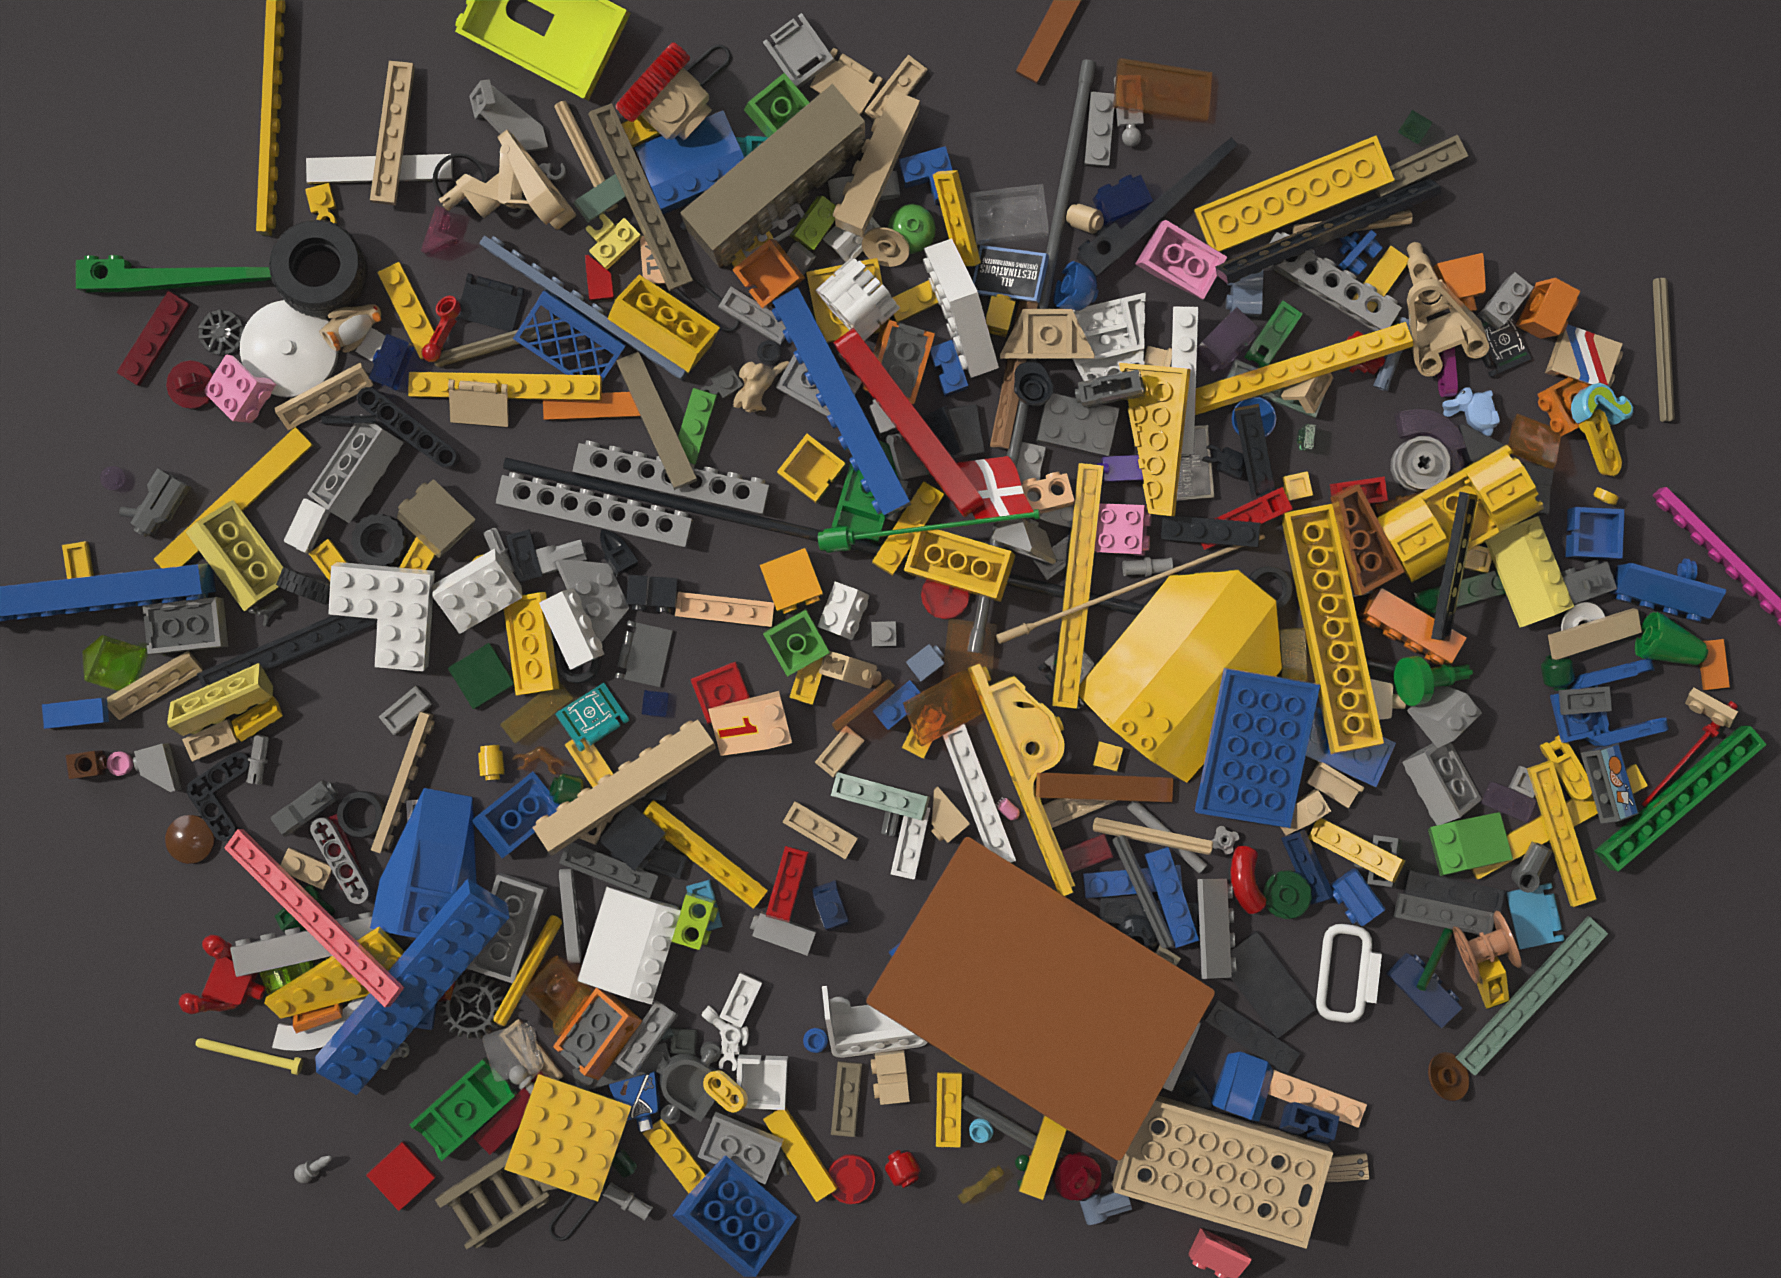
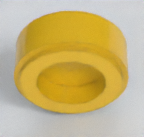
M1598 487L1593 494L1595 498L1613 506L1616 505L1619 499L1617 495Z

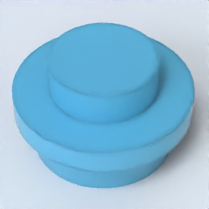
M975 1119L969 1127L971 1138L978 1143L989 1141L994 1133L992 1125L985 1119Z

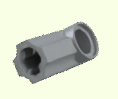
M582 540L560 546L551 545L536 550L542 574L558 571L555 562L560 559L588 560Z

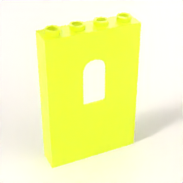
M466 0L467 7L464 14L461 13L456 20L455 26L457 28L455 32L588 101L631 14L626 9L608 0H527L554 14L545 36H542L508 17L506 6L510 0Z

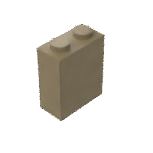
M433 479L429 484L424 482L416 490V495L411 500L407 498L399 505L397 519L440 558L474 527L475 518Z

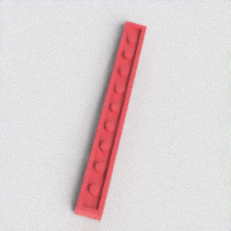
M238 829L224 848L384 1007H390L404 987L244 829Z

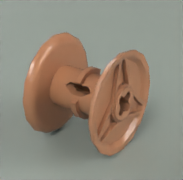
M1498 910L1494 912L1493 916L1496 931L1485 935L1481 932L1479 937L1468 941L1462 930L1453 926V934L1466 969L1476 984L1480 982L1481 978L1477 965L1487 960L1493 962L1495 957L1507 954L1515 967L1521 968L1522 966L1513 935L1504 917Z

